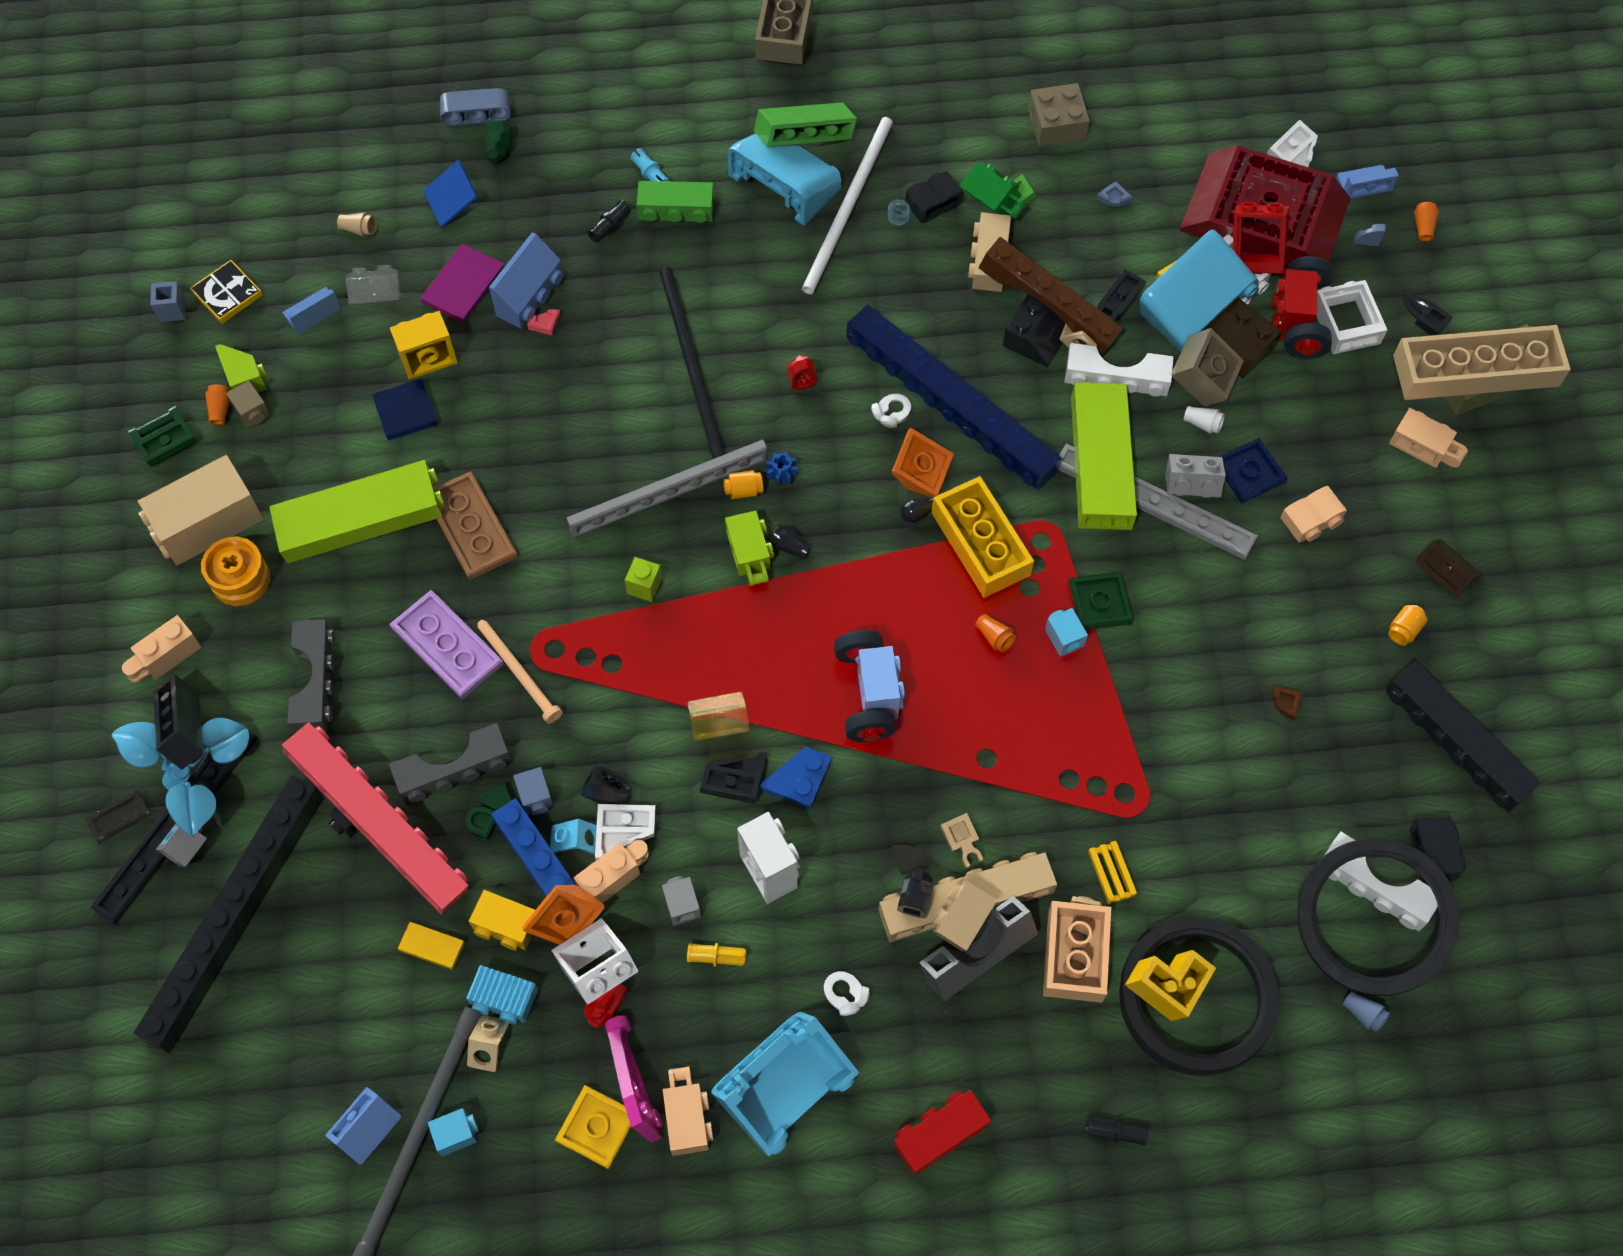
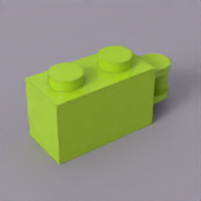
M757 511L725 518L726 532L739 576L746 575L750 586L769 582L766 570L770 569V559L774 558L771 543L765 542L764 535H767V529L764 519L759 520Z

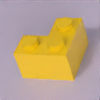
M1194 950L1176 955L1170 966L1166 965L1156 956H1152L1138 961L1125 986L1170 1021L1189 1017L1216 967Z

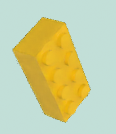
M981 476L933 497L931 513L983 598L1031 576L1034 560Z

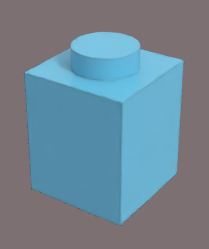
M1073 608L1066 611L1058 610L1052 613L1047 620L1045 631L1060 657L1085 646L1088 634Z
M463 1108L427 1122L436 1150L442 1157L477 1143L474 1133L479 1132L473 1114L468 1116Z

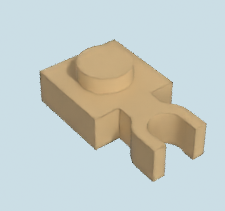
M967 813L940 825L951 851L961 850V860L965 868L970 866L967 860V855L970 853L976 856L978 862L983 860L980 851L972 845L979 837Z

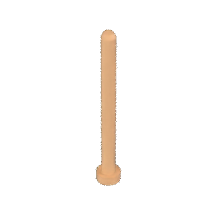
M485 620L479 621L478 629L544 712L542 718L545 722L551 724L558 720L563 713L559 706H553L489 623Z

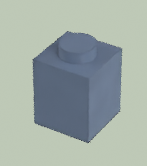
M177 281L151 284L150 305L159 322L185 320L186 299Z
M541 767L513 775L524 811L527 815H541L547 812L548 808L554 807Z

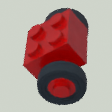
M1306 256L1291 261L1286 267L1283 278L1278 279L1276 293H1273L1271 299V309H1275V315H1272L1271 323L1282 331L1279 341H1284L1285 350L1297 358L1311 359L1323 356L1330 351L1332 346L1331 331L1324 325L1314 323L1317 316V290L1328 286L1332 280V267L1330 263L1320 257Z

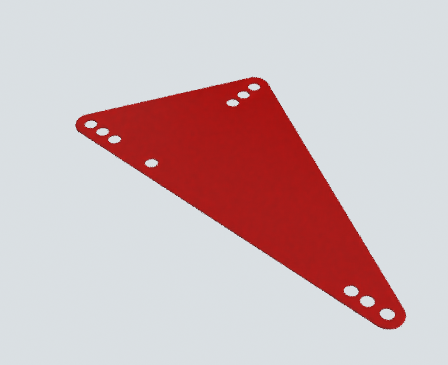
M1035 520L1012 526L1031 557L1037 556L1044 561V570L1040 573H1031V576L983 598L950 542L945 540L768 579L769 582L753 586L749 584L549 627L540 631L530 645L532 661L538 668L546 672L1121 818H1131L1142 813L1150 800V790L1096 630H1085L1088 634L1085 646L1061 657L1045 631L1047 620L1052 613L1058 610L1066 611L1073 608L1067 582L1069 578H1077L1064 535L1055 524L1049 521ZM1039 533L1045 534L1050 538L1051 545L1045 550H1038L1031 544L1032 537ZM1024 580H1033L1039 585L1037 595L1027 597L1021 593L1019 586ZM987 614L994 620L1013 629L1016 639L1007 651L1000 652L999 650H994L982 632L975 626L980 616ZM858 630L878 632L882 635L884 647H893L894 656H899L901 672H899V681H903L904 686L903 709H899L898 719H895V733L890 737L873 742H855L849 740L846 736V719L856 713L863 712L858 679V663L839 661L834 652V641L839 636ZM560 641L565 646L563 655L559 658L548 657L545 654V646L549 642ZM585 648L593 650L596 654L595 662L590 666L579 665L576 661V655L580 650ZM609 655H616L622 660L621 669L615 673H608L602 668L603 660ZM989 749L996 754L997 763L993 767L983 768L977 763L976 756L981 750ZM1065 770L1076 772L1080 780L1078 786L1073 789L1064 788L1059 783V775ZM1090 778H1102L1107 784V791L1101 796L1090 794L1086 788V783ZM1120 784H1127L1133 788L1135 797L1129 803H1121L1115 798L1114 789Z

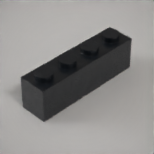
M174 674L153 691L156 750L183 770L189 764L196 763L204 752L199 694Z

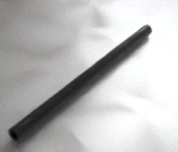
M665 267L659 271L711 455L715 459L725 455L673 273L671 268Z

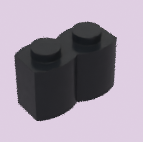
M945 171L933 174L927 182L911 185L906 191L905 203L921 223L933 220L941 213L948 212L962 203L964 192L951 175Z

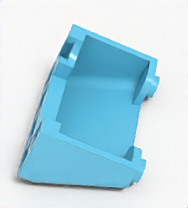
M755 133L734 143L727 151L728 175L738 182L742 177L745 180H748L751 176L784 197L785 206L788 208L793 206L797 212L795 220L803 226L841 189L839 170L834 166L828 165L798 144L766 147Z
M1213 229L1198 240L1142 294L1140 298L1141 316L1181 352L1189 335L1201 332L1237 297L1240 299L1244 297L1250 298L1258 289V279L1222 236Z
M799 1012L787 1019L713 1087L711 1093L763 1153L770 1156L779 1153L785 1148L788 1137L786 1130L829 1090L843 1092L851 1087L854 1083V1078L859 1072L817 1018Z

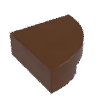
M1274 685L1272 688V700L1282 715L1295 720L1302 692Z

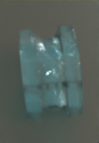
M903 200L892 201L888 206L889 221L895 225H903L908 222L910 218L909 204ZM901 210V213L903 212V214L897 215V212L895 211Z

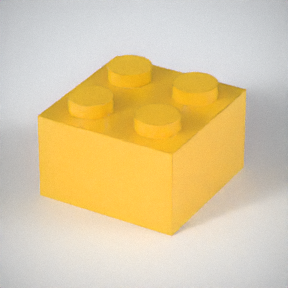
M440 311L427 313L422 317L390 327L409 380L458 363Z

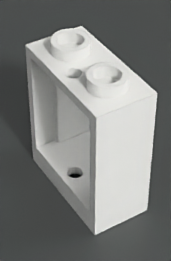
M1366 280L1350 281L1344 285L1326 286L1317 290V318L1321 325L1326 326L1331 331L1332 354L1381 344L1387 328ZM1356 301L1366 326L1339 331L1329 306Z
M602 918L551 950L562 970L587 1005L639 972L627 949ZM583 941L586 942L585 945L580 946ZM610 949L615 952L613 956L582 976L578 977L576 971Z

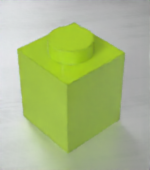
M635 557L625 578L627 594L653 602L662 581L660 565Z

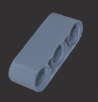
M502 88L447 92L440 96V119L446 125L478 124L495 120L506 121L510 118V94Z

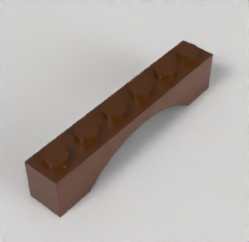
M999 237L986 252L978 267L997 283L1022 290L1044 303L1067 324L1073 333L1085 332L1097 344V350L1101 357L1123 329V327L1002 237ZM1077 339L1080 344L1087 345L1083 340Z

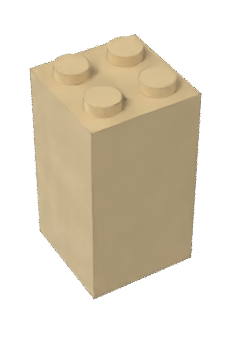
M227 455L138 500L142 511L138 514L149 529L151 537L165 559L171 557L176 566L206 551L213 543L226 537H233L264 520Z

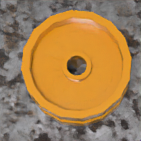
M237 536L226 537L213 543L205 551L201 561V572L216 598L224 604L231 606L249 605L259 600L267 591L270 583V570L257 546L250 540Z

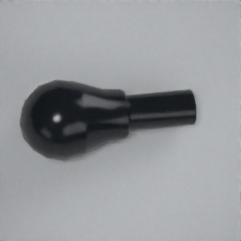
M933 498L907 500L901 506V517L909 523L918 522L927 513L932 511Z

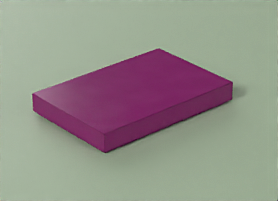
M461 244L420 298L421 302L465 324L490 290V285L504 269V263Z

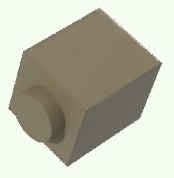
M249 380L226 393L233 408L247 429L253 425L260 424L270 416L264 401Z

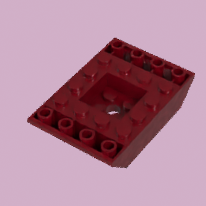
M1236 145L1209 153L1179 231L1202 238L1208 231L1214 229L1222 238L1227 234L1233 238L1234 212L1237 205H1241L1244 202L1267 205L1269 203L1264 199L1272 198L1276 203L1289 206L1287 265L1297 258L1306 256L1320 257L1329 262L1351 197L1331 174ZM1244 217L1242 251L1250 254L1279 255L1281 218Z

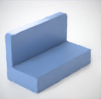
M1383 165L1338 173L1336 178L1352 199L1392 191L1399 175L1396 168L1385 169Z
M324 287L282 313L297 335L338 312L341 310L335 292Z
M366 1087L325 1136L361 1165L401 1119V1115L376 1093Z

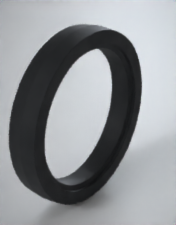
M1359 839L1345 843L1327 853L1307 875L1299 895L1297 908L1300 936L1313 962L1326 976L1337 984L1366 995L1391 996L1402 994L1428 982L1448 961L1455 947L1459 932L1460 918L1457 899L1443 871L1434 861L1419 850L1390 839ZM1381 856L1392 858L1408 865L1423 877L1430 886L1437 901L1439 929L1435 943L1428 955L1417 966L1403 974L1386 978H1374L1355 973L1340 964L1329 953L1320 937L1316 923V906L1320 891L1335 870L1357 858Z
M1185 917L1159 925L1134 946L1121 974L1119 987L1120 1008L1131 1036L1152 1059L1180 1073L1209 1076L1221 1074L1243 1065L1253 1058L1265 1045L1276 1022L1279 992L1275 974L1267 957L1246 934L1227 923L1215 919ZM1182 939L1207 940L1231 951L1248 969L1257 991V1015L1248 1036L1235 1047L1215 1054L1190 1053L1166 1042L1156 1033L1146 1019L1141 1007L1140 997L1125 986L1138 961L1149 958L1164 945Z

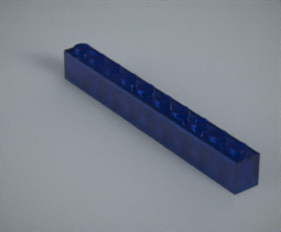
M867 304L847 322L846 337L853 346L860 347L872 361H877L881 364L889 375L896 376L909 391L916 392L928 406L936 408L948 422L956 424L968 438H973L981 444L985 452L993 454L1001 460L1005 468L1013 470L1021 476L1025 484L1033 486L1039 491L1059 472L1062 457L870 305Z

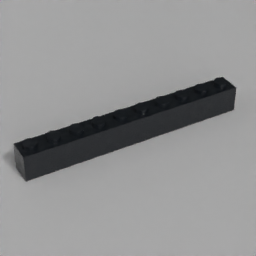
M293 775L290 776L133 1034L141 1040L168 1054L171 1053L324 797L315 785Z

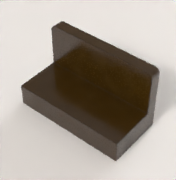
M1441 539L1432 542L1415 561L1416 564L1456 598L1481 575V572Z

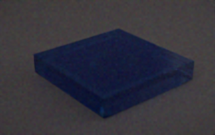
M422 379L372 394L388 441L438 425Z
M1260 438L1219 456L1223 459L1225 480L1241 504L1287 482L1288 477Z

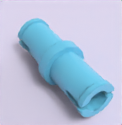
M643 149L636 150L640 157L635 152L632 153L631 160L639 167L641 175L645 179L650 181H670L660 171L658 163L652 161Z

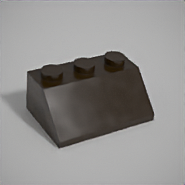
M1238 297L1203 329L1211 328L1244 360L1238 373L1242 379L1276 348L1282 333L1279 328Z

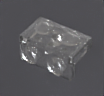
M392 265L377 266V271L368 272L366 267L351 269L352 273L345 274L349 305L401 300L398 276H400L399 270L392 269Z

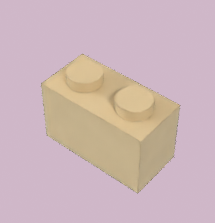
M968 880L964 881L961 885L956 883L948 896L951 902L947 909L941 908L932 924L936 925L933 933L961 951H967L997 902L996 898Z

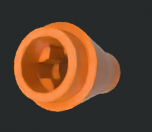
M1420 203L1414 211L1418 239L1420 241H1431L1434 239V231L1440 212L1435 203Z
M210 385L208 386V391L205 392L210 424H225V417L230 404L226 395L230 391L227 386Z
M983 614L976 621L975 626L982 632L994 650L1005 652L1015 642L1016 636L1013 634V629L994 620L987 614Z

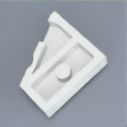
M1299 120L1270 147L1267 154L1308 167L1312 160L1313 148L1318 135Z
M598 804L595 860H598L619 843L626 848L636 840L645 841L654 837L655 805Z

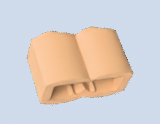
M1325 486L1306 498L1289 505L1284 509L1280 518L1298 542L1305 541L1306 539L1310 542L1320 536L1321 530L1327 528L1332 530L1338 527L1344 521L1343 517L1347 510L1329 486Z

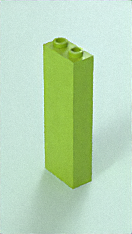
M1075 382L1071 395L1078 526L1083 529L1132 530L1137 512L1127 384Z
M422 460L269 506L280 554L289 564L443 517L441 507L445 506L441 491H436L435 484L439 483L435 469H429L426 461Z

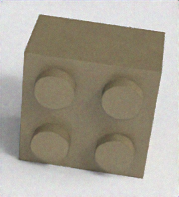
M1078 83L1031 90L1028 111L1039 147L1086 140L1090 121Z
M1209 328L1188 336L1171 376L1206 407L1228 399L1244 360L1214 330Z

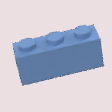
M533 232L489 287L496 316L520 329L535 315L541 303L543 304L547 301L551 290L555 285L560 284L564 275L561 260Z

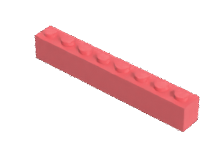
M308 722L282 744L283 753L352 822L407 881L443 915L468 892V884L466 883L468 878L458 868L453 870L446 863L448 858L439 848L433 850L427 844V836L418 827L413 829L406 822L408 817L400 808L396 807L393 809L386 802L388 800L387 795L379 787L374 789L367 782L369 778L360 767L357 766L354 769L347 762L349 760L347 754L339 746L334 748L328 742L329 737L319 726L314 728Z

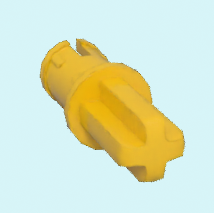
M689 943L687 962L711 963L713 967H716L717 964L743 966L746 962V949L719 946V943H715V946Z

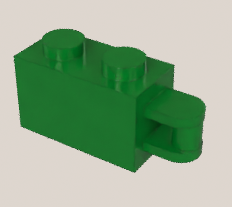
M977 162L960 184V187L994 213L1008 214L1017 219L1018 215L1026 207V204L1019 199L1021 194L1015 189L1017 183L1008 176H1005L1003 179L999 177L998 174L1000 172L989 163L985 167L980 162Z

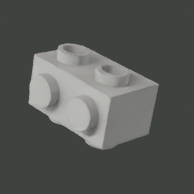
M1169 454L1165 474L1168 494L1177 496L1193 495L1205 498L1221 497L1225 480L1222 457Z

